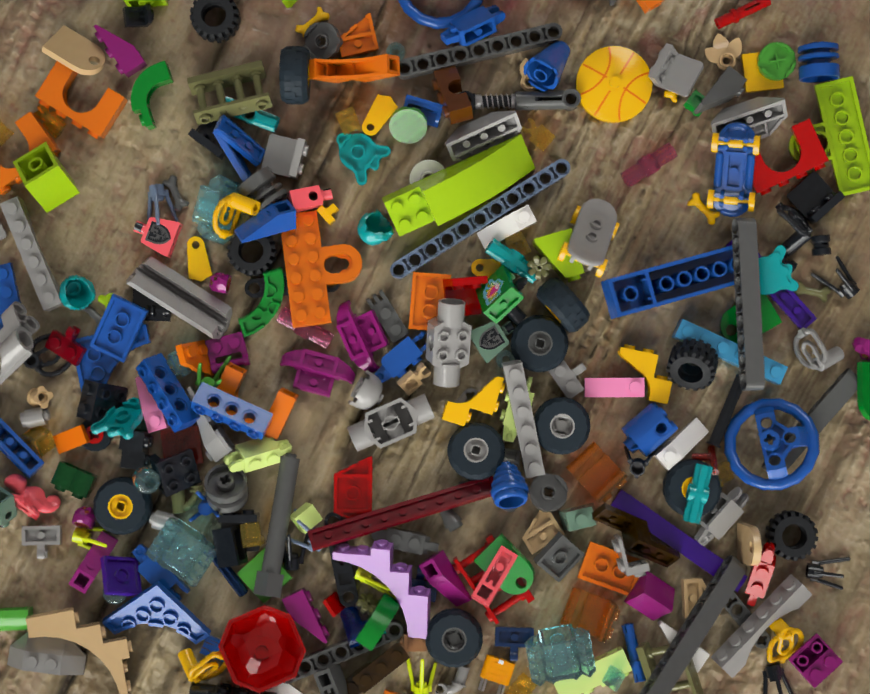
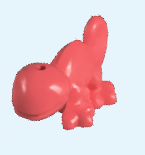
M10 474L3 482L8 489L14 492L16 507L36 521L40 512L51 513L56 511L61 505L59 496L50 495L46 498L44 490L40 487L27 486V479L21 474Z

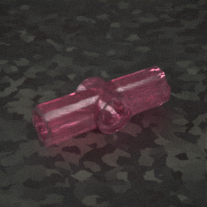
M667 143L655 152L639 159L635 165L620 175L624 183L631 187L643 178H648L656 173L663 165L678 155L674 147Z
M283 307L276 320L281 325L293 330L295 334L306 340H311L325 349L328 348L334 337V334L318 325L293 328L291 310Z

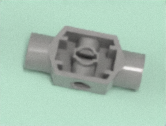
M439 299L437 316L428 321L425 358L434 365L433 384L436 386L448 388L459 386L461 368L469 364L472 326L464 320L465 301L460 299Z
M424 393L408 401L400 397L365 413L364 420L348 426L347 429L358 452L374 444L383 448L411 436L417 432L418 425L434 419L435 416Z

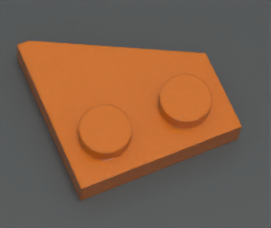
M371 13L366 14L360 22L354 24L348 32L341 35L343 44L340 47L342 59L379 50Z
M205 340L175 346L180 365L186 368L189 367L197 373L198 363L201 362L204 376L210 377L214 375L211 370Z

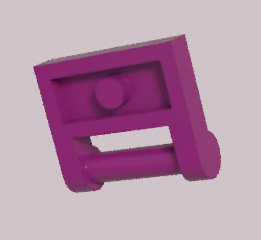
M242 331L222 336L221 339L205 341L213 374H216L224 363H217L216 358L241 352L242 357L230 360L229 363L231 362L238 366L251 365Z

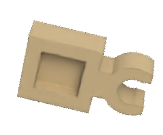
M421 362L417 365L414 372L410 369L396 383L410 396L423 384L421 380L427 378L431 371Z

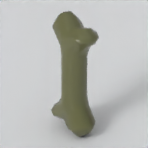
M798 281V289L793 291L797 296L802 294L817 296L823 303L827 301V295L831 292L829 287L822 289L804 286L801 281Z

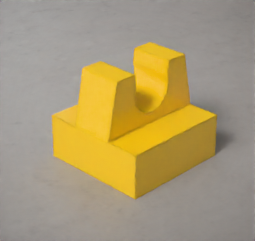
M334 203L327 209L323 205L317 209V212L330 226L336 221L333 216L339 209Z

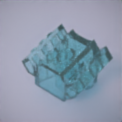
M218 175L210 180L209 186H200L192 222L198 224L197 229L202 238L222 245L229 242L231 236L222 239L215 233L212 216L221 199L233 192L238 193L236 190L240 183ZM227 207V211L224 215V221L227 219L229 215L228 210H230V207ZM236 209L234 210L232 220L227 225L220 223L218 215V226L220 229L230 230Z
M169 518L147 550L146 555L152 561L158 562L162 568L175 574L180 580H185L191 587H196L214 560L216 551L215 546L207 541L203 534L181 519Z
M572 624L539 629V633L536 636H531L525 642L531 680L539 686L545 681L554 684L560 680H577L582 674L591 677L596 671L590 632L583 628L574 629Z

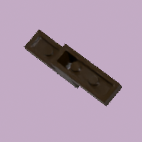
M603 503L591 513L593 520L621 531L626 551L667 568L680 559L679 551L651 540L647 521L606 503Z
M399 641L371 663L369 661L346 678L348 694L366 693L410 658Z

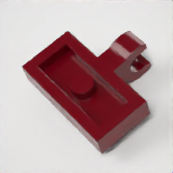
M69 326L65 335L58 330H53L44 346L74 366H79L87 350L75 342L81 331L76 326Z

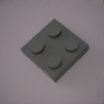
M558 532L533 560L556 581L560 582L585 554L561 532Z

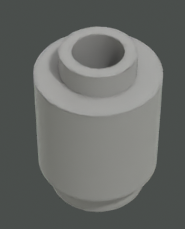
M41 407L27 409L20 413V421L23 428L28 427L30 429L47 425L48 420H50L49 410L42 409Z
M157 510L155 513L152 512L149 523L152 524L151 528L166 533H175L179 518L175 517L174 514Z

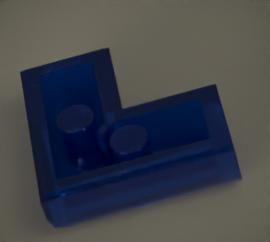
M347 607L341 611L340 618L349 646L353 648L360 645L355 639L367 620L362 621L360 612L356 607Z

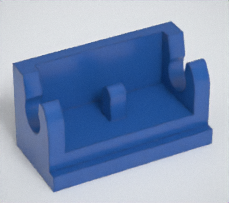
M407 94L403 107L418 108L427 118V125L438 128L443 112L442 107L444 106Z

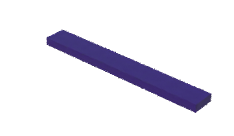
M620 489L611 502V506L647 521L650 533L676 551H679V553L712 576L715 575L724 561L622 489ZM744 575L741 579L740 583L735 589V592L739 591V589L747 579L746 575Z

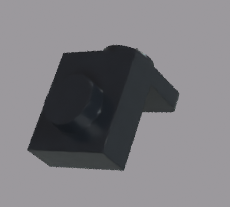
M150 4L140 7H124L125 28L148 27L154 20V12Z

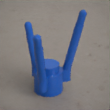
M196 491L197 496L202 501L198 505V512L189 519V522L194 521L201 515L207 516L211 513L219 517V513L208 505L206 496Z

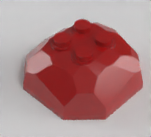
M263 605L229 620L218 646L233 683L257 693H262L295 678L306 652L291 614L268 605Z

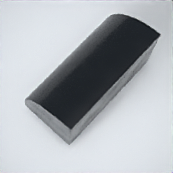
M241 524L212 530L219 568L238 566L248 562Z

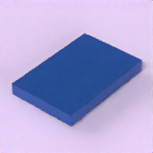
M112 294L89 346L124 363L149 310L116 294Z

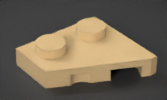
M539 510L522 539L533 555L543 549L558 532H561L563 535L565 534L551 512Z
M702 578L681 579L683 618L689 616L706 589Z

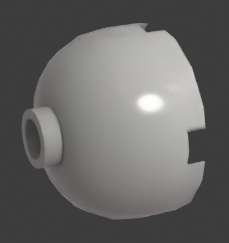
M368 370L364 372L367 376L365 378L361 377L351 393L353 400L348 401V404L360 410L370 409L375 404L379 405L384 397L381 394L383 390L381 380Z

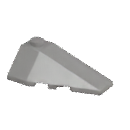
M193 386L187 388V392L192 402L196 390ZM205 414L200 415L197 424L204 447L207 450L205 454L210 461L214 460L216 463L234 451L235 445L219 423L213 421L211 417Z

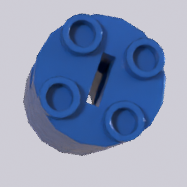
M652 402L621 428L627 436L623 443L632 453L639 450L645 457H648L678 430V427L672 420L666 417L667 413L660 406L658 407L655 402Z

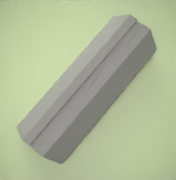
M152 256L143 261L126 280V284L212 339H221L224 332L229 328L232 307Z

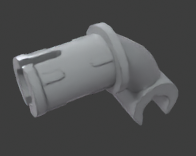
M466 666L458 667L454 681L451 682L452 684H437L442 686L444 691L443 693L435 691V694H455L466 687L465 682L470 668Z

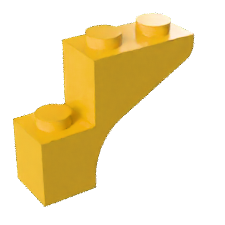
M624 344V347H619L618 355L645 379L648 389L646 400L668 404L672 382L667 381L668 377L657 375L654 378L658 355L654 354V350L643 348L642 351L635 350L636 346Z
M494 377L475 396L466 402L454 403L446 401L441 419L464 426L465 423L470 421L472 412H469L470 408L490 415L493 414V411L497 412L500 403L497 399L499 393H503L506 384L503 382L504 378Z

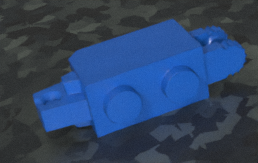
M492 5L488 8L484 6L478 7L451 20V27L440 33L441 40L446 45L459 42L462 46H469L496 33V25L504 21L506 15L503 11H499L500 9L497 5Z
M424 330L412 340L407 336L382 357V366L375 372V375L379 377L382 383L391 377H402L408 372L406 368L410 364L415 366L422 360L421 355L426 350V343L420 349L415 343L425 336L426 332Z
M143 544L138 545L133 550V555L140 563L138 572L151 585L159 581L179 601L182 599L180 594L172 588L175 584L185 593L190 591V588L181 580L182 577L179 575L181 573L179 569L174 565L170 566L166 562L167 558L160 551L158 553L156 551L152 552Z

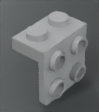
M666 43L664 48L660 50L656 63L650 68L648 77L655 86L687 97L701 74L704 64L701 61L679 54L673 45Z
M270 134L261 168L268 166L273 174L298 180L299 175H302L304 170L303 158L304 156L307 157L309 150L307 141L301 138L296 140Z
M615 534L614 539L611 541L614 551L619 556L616 559L618 569L626 576L634 575V577L646 575L645 572L650 571L648 562L641 559L628 563L622 538L620 535Z

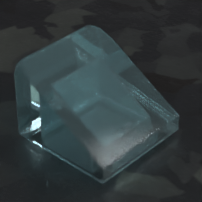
M610 665L602 682L616 692L623 682L625 674L622 670Z

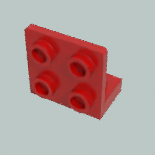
M473 276L443 279L444 298L465 301V316L482 314V308L475 290L481 288V284L488 283V277Z

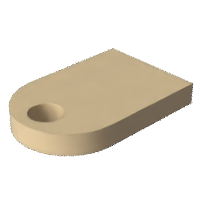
M65 25L42 46L43 53L82 75L97 74L103 69L105 64V53L98 45ZM90 61H95V62H97L98 64H97V65H93V64L90 63Z
M737 523V559L748 566H757L760 563L762 553L760 532L756 526L747 523Z

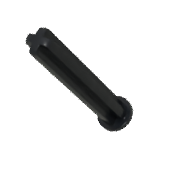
M739 374L734 379L709 441H706V443L717 448H721L720 443L742 393Z

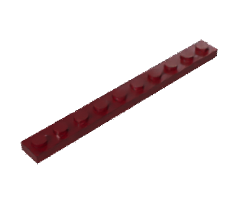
M493 476L482 480H472L309 530L307 532L312 549L316 551L491 497L490 491L492 489Z

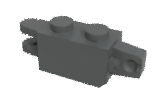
M390 527L388 530L384 529L371 533L373 540H387L393 543L396 550L419 555L427 554L428 550L438 552L439 543L431 542L430 537L424 533L397 527Z

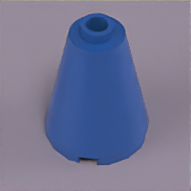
M556 41L530 58L524 65V75L527 74L528 82L541 91L555 89L570 55L569 46L563 41Z

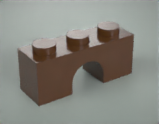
M453 65L433 71L434 79L431 80L434 91H438L437 99L439 104L444 106L442 107L444 117L449 119L451 125L473 119L472 105L467 93L455 94L462 92L461 78L456 66Z

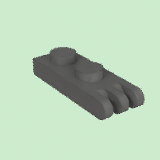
M380 290L379 294L382 299L379 300L377 295L374 294L372 296L376 303L373 304L370 298L366 299L371 309L375 311L379 322L391 341L395 343L409 334L384 292Z

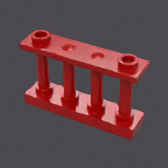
M492 533L485 537L487 542L484 543L483 547L461 562L457 557L453 558L455 563L452 566L458 574H463L473 591L476 589L475 584L482 579L485 572L482 570L470 578L464 568L473 563L475 558L495 540ZM521 577L517 578V583L520 586H526ZM528 589L522 594L513 595L493 610L490 606L489 608L484 606L487 610L485 615L490 622L494 621L497 625L500 623L497 618L499 614L520 600L526 599L530 603L535 598Z

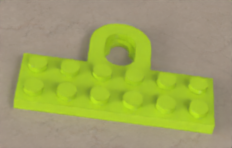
M853 76L814 85L822 123L813 124L817 135L823 136L826 140L827 146L824 151L829 161L831 160L838 192L841 191L844 196L869 191L870 148ZM792 134L788 143V149L791 157L798 162L800 151Z

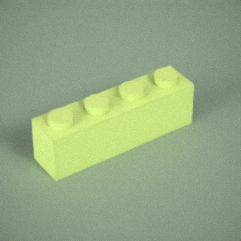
M619 646L551 679L558 694H589L599 685L602 687L612 683V679L617 677L621 679L628 676L632 668L624 650Z

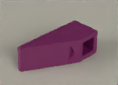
M94 25L97 31L94 33L100 43L104 41L107 46L105 51L111 59L115 58L118 63L115 66L121 75L125 74L129 78L147 66V63L134 45L100 26Z
M103 530L96 540L107 544V547L93 544L68 583L84 594L101 569L100 558L102 556H109L119 541Z
M443 550L429 556L418 565L427 581L456 607L472 600Z
M303 587L282 598L283 604L288 614H291L292 619L323 643H327L330 633L326 625L322 626L319 620L322 617L318 608L314 609L311 603L314 600L310 591H306Z

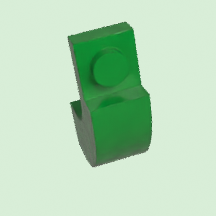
M166 61L156 63L145 69L139 75L132 88V111L135 114L141 113L139 115L140 122L148 130L156 128L150 109L152 94L159 87L174 82Z
M387 593L382 594L375 609L355 640L372 651L399 609V602Z

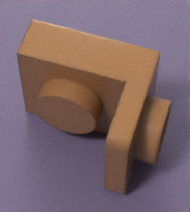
M404 631V636L400 637V644L407 653L427 651L425 639L408 637L407 631Z

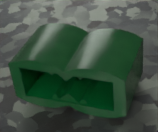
M60 461L51 483L55 485V489L62 492L68 490L72 492L73 497L82 500L83 497L88 498L98 476L68 462Z

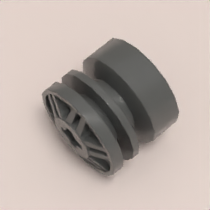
M268 166L251 175L236 190L243 196L259 201L261 204L260 211L272 203L282 201L288 195L286 189L280 190L283 186L281 183L271 185L276 176Z

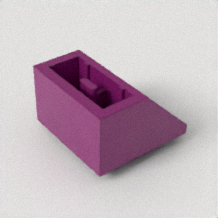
M817 633L788 658L795 669L814 688L843 663Z

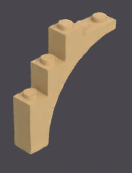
M74 607L26 617L29 638H62L85 647L101 659L109 669L117 684L119 694H128L129 691H132L130 679L126 680L125 673L128 672L127 661H123V659L130 658L129 652H133L131 640L127 641V636L103 640V638L107 637L105 626H101L100 621L77 626V623H80L79 612H75Z

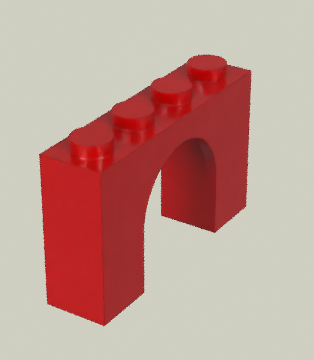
M810 118L790 128L800 151L799 160L794 168L785 172H777L770 169L764 163L760 152L759 155H755L753 189L756 194L760 193L763 196L771 192V187L778 185L780 188L789 184V179L795 176L797 179L808 175L807 171L814 168L817 171L826 167L825 163L829 159Z

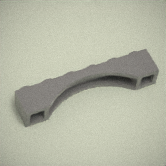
M17 196L0 203L43 310L51 311L63 306L59 297L60 286L55 280L41 251L24 199Z
M512 360L503 362L501 364L513 413L524 474L526 478L545 475L522 361Z
M790 574L711 658L733 678L746 665L751 649L761 634L783 615L799 609L812 596L811 592Z

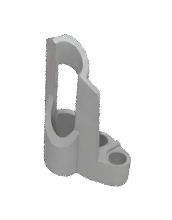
M17 301L13 302L1 314L4 327L0 330V385L32 355L31 350L34 346L32 335L40 328L39 322L34 317L27 316L25 306Z

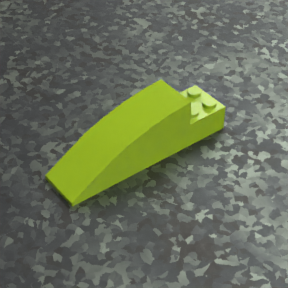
M519 134L382 197V200L400 237L433 221L439 226L456 218L507 189L536 168L524 139Z

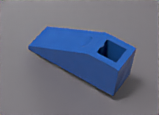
M289 200L272 203L261 210L256 216H253L236 228L235 233L240 241L245 243L296 229V210Z

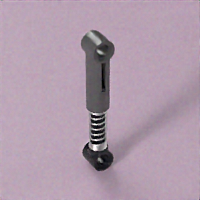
M575 89L515 91V94H500V96L497 94L495 96H492V94L490 96L486 94L482 96L481 94L476 95L469 91L461 92L467 93L471 101L472 110L481 109V107L482 109L484 107L488 109L490 107H493V109L495 107H498V109L500 107L504 109L508 107L510 109L511 107L515 108V111L563 109L572 111L578 107L581 101V95ZM569 95L573 96L576 102L569 104L566 101V97Z

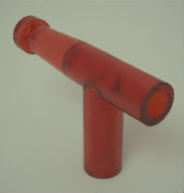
M713 445L707 447L708 453H692V459L710 462L711 467H713L712 475L719 474L715 447Z

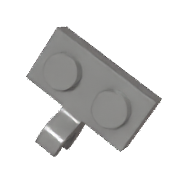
M563 360L556 368L549 371L567 398H573L584 390L576 378L577 375L587 369L583 363H580L571 370Z
M62 525L22 526V546L37 545V559L48 558L47 545L62 544Z

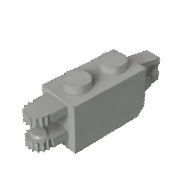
M739 486L734 487L728 495L721 492L720 500L714 509L701 516V528L694 536V539L702 546L707 545L714 537L720 540L744 513L742 508L749 501V495L743 493Z

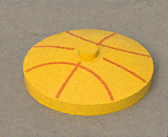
M607 46L594 51L583 61L576 77L575 85L576 90L581 95V106L589 115L602 122L620 123L632 119L644 109L651 96L652 81L648 77L650 71L648 65L639 54L625 47Z

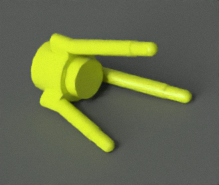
M76 527L72 535V542L78 543V546L88 550L92 547L88 543L107 547V544L91 539V533H89V531L101 532L106 530L103 527H94L93 529Z
M358 567L355 579L383 594L387 593L394 599L396 598L395 595L388 592L390 589L387 586L372 579V573Z
M410 658L407 660L413 694H429V692H432V683L437 667L436 662L433 663L427 685V682L424 681V659L420 660V681H416V684Z

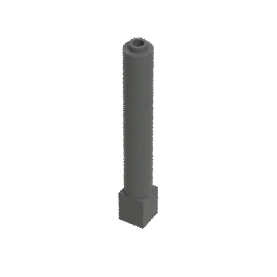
M286 453L280 459L262 569L257 571L253 594L276 598L281 597L284 575L280 573L300 459L296 458V454Z

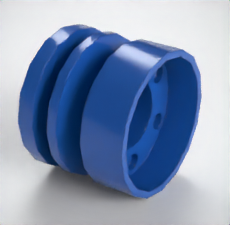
M812 42L797 48L798 54H801L798 57V61L807 63L798 68L800 82H827L840 78V65L831 62L839 58V54L836 53L839 50L838 43Z

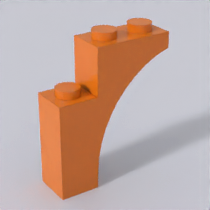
M391 54L355 59L309 60V78L312 80L330 83H341L351 80L370 82L400 76V57Z

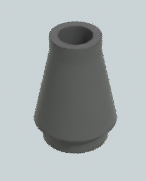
M453 509L440 512L445 528L450 533L463 525L461 522L462 518Z

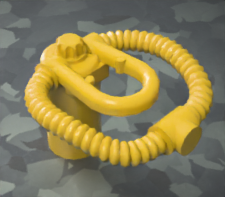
M236 192L221 199L212 216L215 233L222 239L232 236L237 227L241 212L256 216L260 211V202ZM227 207H230V210H228L229 215L227 219L224 221V215L227 211ZM236 209L230 230L220 229L218 226V215L220 223L227 225L232 220L234 210Z
M780 617L769 626L776 634L770 640L767 647V661L769 663H785L804 643L803 632L798 628L790 627ZM797 634L798 642L794 647V635ZM788 639V648L786 650L781 651V649L784 647L782 645L783 640ZM778 641L777 652L779 654L773 657V646Z
M191 648L184 649L178 653V658L188 680L195 684L214 678L227 668L220 651L209 653L200 662H197ZM214 657L223 660V664L220 667L218 662H207ZM214 666L213 668H211L210 670H207V672H205L206 669H208L209 667Z

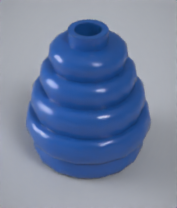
M509 461L502 462L497 467L493 476L492 489L490 491L491 498L494 500V504L502 509L520 507L528 500V484H526L525 478L516 465L511 464Z

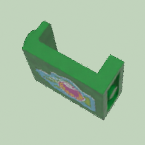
M501 265L488 278V283L481 284V288L475 290L483 313L496 324L524 299L523 294L513 284V280L516 278L515 275L504 265Z

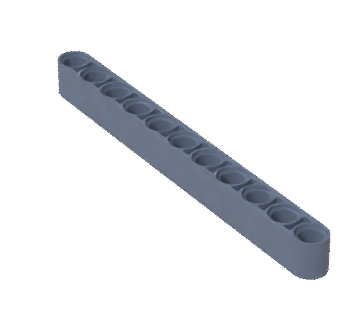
M565 159L555 161L398 259L390 267L391 275L396 279L405 278L568 175L570 171L569 162ZM559 164L564 165L566 172L558 173L556 166ZM543 174L548 175L550 182L547 184L542 183L540 176ZM527 184L532 185L534 192L531 194L525 193L524 186ZM511 194L516 195L518 202L511 204L508 202L507 197ZM499 205L502 211L499 214H494L491 211V207ZM477 215H483L485 217V223L477 224L475 222V217ZM461 225H467L469 232L465 235L460 234L458 228ZM443 236H452L453 242L449 245L442 242ZM434 245L437 248V252L434 255L427 254V246ZM411 256H419L421 259L420 263L412 265L410 263ZM395 266H403L404 273L402 275H395L393 272Z

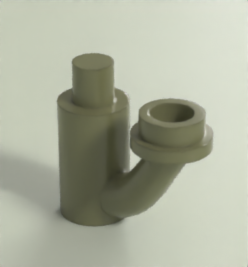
M203 485L191 487L190 492H193L187 502H185V490L171 495L172 514L186 513V511L190 510L198 499L196 491L204 492Z

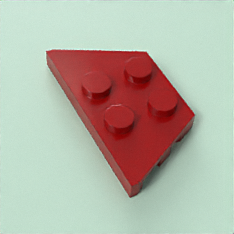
M369 456L334 473V513L348 519L372 511L373 456Z

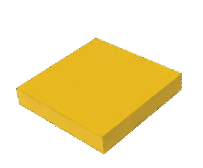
M760 52L741 55L743 77L747 79L744 83L745 93L784 88L783 79L772 81L760 73L757 66V57Z

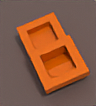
M84 424L52 436L59 454L90 443Z

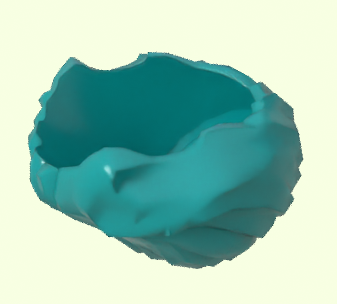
M379 210L365 213L357 226L360 238L366 244L372 246L389 240L394 233L390 222Z
M72 275L62 281L59 297L61 303L70 310L85 309L95 300L96 292L94 285L85 277Z

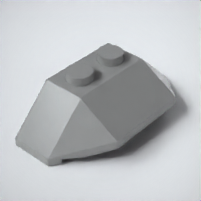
M756 97L724 108L711 121L712 133H720L730 123L741 122L750 126L755 135L761 136V139L768 137L788 117L785 99L778 97Z
M516 111L491 112L458 127L445 142L452 161L460 162L518 135L522 130V126Z
M27 632L10 645L7 665L19 670L46 674L84 675L87 655L75 642L54 637L29 638Z

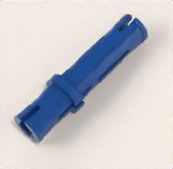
M634 623L623 624L621 627L625 637L634 682L646 681L636 651L638 642Z

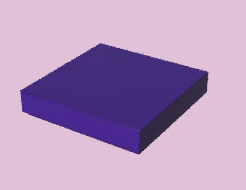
M102 556L100 558L104 595L136 596L142 592L141 578L138 572L139 562L136 558Z

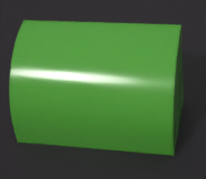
M33 607L0 608V631L27 630L26 617L33 615Z

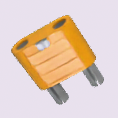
M487 654L480 673L481 681L478 690L484 691L487 681L490 680L499 683L496 694H503L505 687L509 686L516 663Z

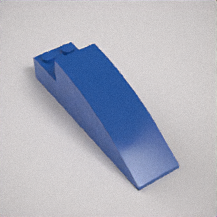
M733 246L602 281L601 285L611 319L735 285Z

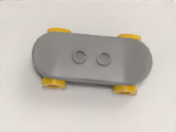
M593 198L583 203L582 207L576 206L570 223L575 225L569 243L564 241L557 260L563 262L565 256L568 255L571 257L569 262L573 263L575 260L588 266L587 270L591 271L593 266L596 267L595 276L601 278L608 263L605 257L610 241L614 239L620 223L617 222V213L609 202Z

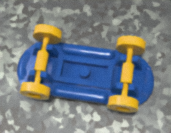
M730 123L720 133H713L711 152H716L714 184L713 189L708 190L707 208L713 209L714 206L722 215L728 217H737L747 210L748 212H754L756 193L752 192L755 155H759L761 136L755 135L751 127L745 123Z

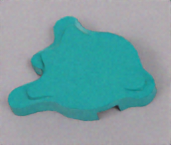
M340 133L336 138L339 145L340 160L346 168L354 172L359 185L367 183V170L369 168L377 171L380 166V160L391 154L389 146H380L362 133Z
M778 245L770 255L758 258L760 294L769 295L785 289L796 291L799 287L798 282L791 277L792 264L782 263L786 253V248L783 245Z
M133 397L123 402L122 407L115 409V406L110 408L100 421L90 426L91 432L98 434L107 431L109 437L121 435L124 439L132 438L134 436V429L143 420L139 399Z

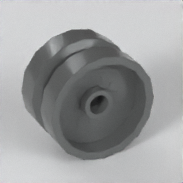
M223 463L214 466L208 471L204 479V487L208 505L214 511L230 514L239 511L245 506L248 501L249 490L247 477L243 470L231 472L228 469V465Z

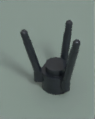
M839 256L835 258L845 274L844 276L838 268L835 270L843 280L839 286L840 290L815 273H811L812 277L836 292L841 298L845 296L847 299H850L860 290Z
M624 446L628 459L627 462L630 464V472L634 475L635 479L644 474L645 467L649 465L657 449L646 460H643L641 458L632 459L629 449Z
M308 532L306 533L304 539V543L308 544ZM290 534L287 535V550L285 544L283 556L284 569L299 570L300 564H304L306 548L302 547L300 556H298V553L292 552Z
M851 558L812 560L811 563L806 565V578L812 582H818L842 590V586L820 578H823V576L844 578V575L824 572L823 567L820 565L850 561Z
M780 663L766 665L765 671H762L763 694H767L768 678L770 682L776 681L779 694H783L780 683L781 678L788 693L793 694Z

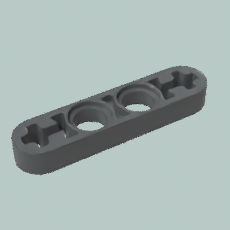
M733 592L730 597L733 601L728 606L725 605L724 608L740 627L752 613ZM735 604L741 605L742 612L735 615L732 613V607ZM766 631L761 634L762 637L766 636L764 637L765 642L762 644L756 641L754 644L760 649L768 647L771 640Z

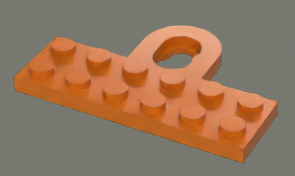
M317 210L296 213V229L281 233L293 328L332 323L327 286L349 283L355 280L362 270V258L357 249L347 244L322 247ZM330 257L346 259L349 262L348 268L339 273H329L324 266L326 260Z

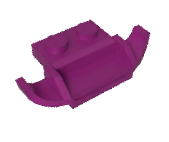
M348 300L340 304L338 308L337 330L351 361H354L364 371L368 370L374 373L380 367L372 357L374 356L373 352L389 345V342L375 311L371 310L357 317L356 314H353L350 307L351 302Z
M303 348L285 353L280 361V366H292L297 370L293 383V388L330 398L335 380L339 381L341 379L349 382V384H354L356 376L354 371L344 361L335 356Z

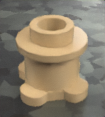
M44 386L32 388L27 393L28 403L33 407L40 406L42 409L47 408L48 402L53 398V393L48 392Z

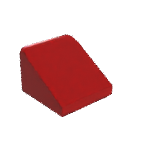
M333 592L323 600V604L332 617H335L345 608L340 603L337 592Z

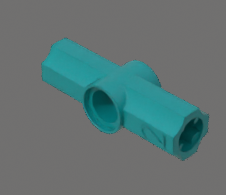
M226 96V98H225V101H226V102H230V101H234V100H235V99L230 98V97H227V96ZM263 110L255 111V116L252 119H247L246 114L234 116V118L245 121L247 124L255 125L273 133L277 130L280 117Z
M495 238L492 239L486 247L485 253L501 263V265H504L513 274L516 273L520 277H525L529 283L533 284L537 279L535 274L532 276L528 274V270L531 268L527 266L529 261L525 259V256L514 249H509Z
M695 464L692 481L689 483L686 492L687 502L682 520L700 524L704 504L707 503L710 488L708 486L713 467Z

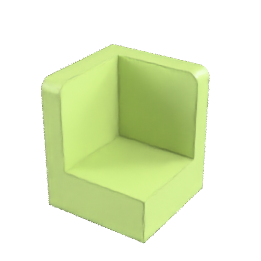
M307 502L290 515V519L297 529L305 534L307 532L297 523V520H300L312 529L323 519L313 504Z

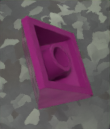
M647 571L645 572L646 575L639 578L624 602L654 621L673 611L675 589Z

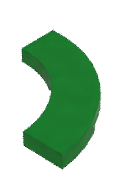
M282 267L263 272L265 289L260 303L252 312L238 319L244 337L250 336L264 328L277 313L284 294L285 281Z

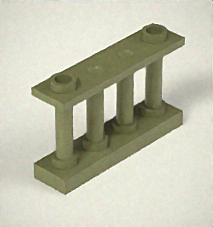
M262 60L187 78L192 95H197L199 109L193 110L197 124L201 125L218 121L222 115L230 118L273 107L269 93H263L261 79L267 78ZM253 81L256 95L245 98L242 84ZM235 86L237 100L226 102L223 88ZM216 90L218 105L207 107L205 93Z
M647 641L642 642L636 647L646 681L657 666L654 656L664 654L670 644L652 648ZM691 659L685 669L688 680L677 682L672 691L691 687L693 694H704L693 659Z

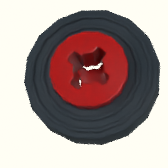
M85 420L82 424L85 426L90 443L82 446L90 451H101L107 448L113 437H109L107 431L93 434L92 436L90 426L96 422Z

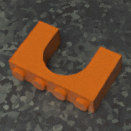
M56 61L35 97L40 99L38 103L47 109L50 106L56 109L55 114L63 119L66 116L72 119L71 123L80 129L82 126L89 130L87 133L97 139L100 136L105 139L128 100L108 87L94 109L84 113L73 111L67 101V92L78 73Z
M30 111L15 122L28 142L29 151L47 142L56 157H58V153L61 150L34 113ZM0 164V195H5L11 191L10 187L16 183L21 184L22 180L16 168H4Z
M230 362L223 371L220 378L222 382L217 389L239 398V388L248 370ZM284 387L278 391L269 412L273 413V417L264 435L265 437H273L278 440L297 402L298 394ZM215 402L209 403L211 407L218 406ZM228 410L227 414L235 415L236 412L233 410ZM251 418L244 419L247 423L254 422Z

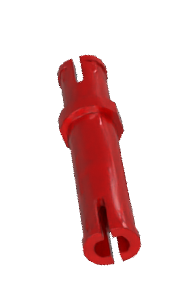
M754 0L737 9L732 8L728 13L715 18V25L718 29H721L731 23L736 24L740 19L770 6L771 0Z

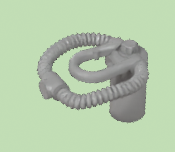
M801 328L793 339V349L796 357H798L797 359H799L798 361L809 369L824 371L844 359V352L840 347L834 346L827 350L817 332L812 328ZM811 334L814 340L816 341L817 345L819 346L820 350L822 351V354H819L813 342L809 340L804 341L801 345V350L806 359L808 360L806 361L805 359H803L804 357L801 356L802 354L799 350L798 344L800 339ZM806 345L812 348V354H815V358H811L806 350Z

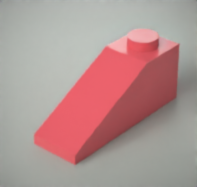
M501 545L471 598L489 608L518 555Z

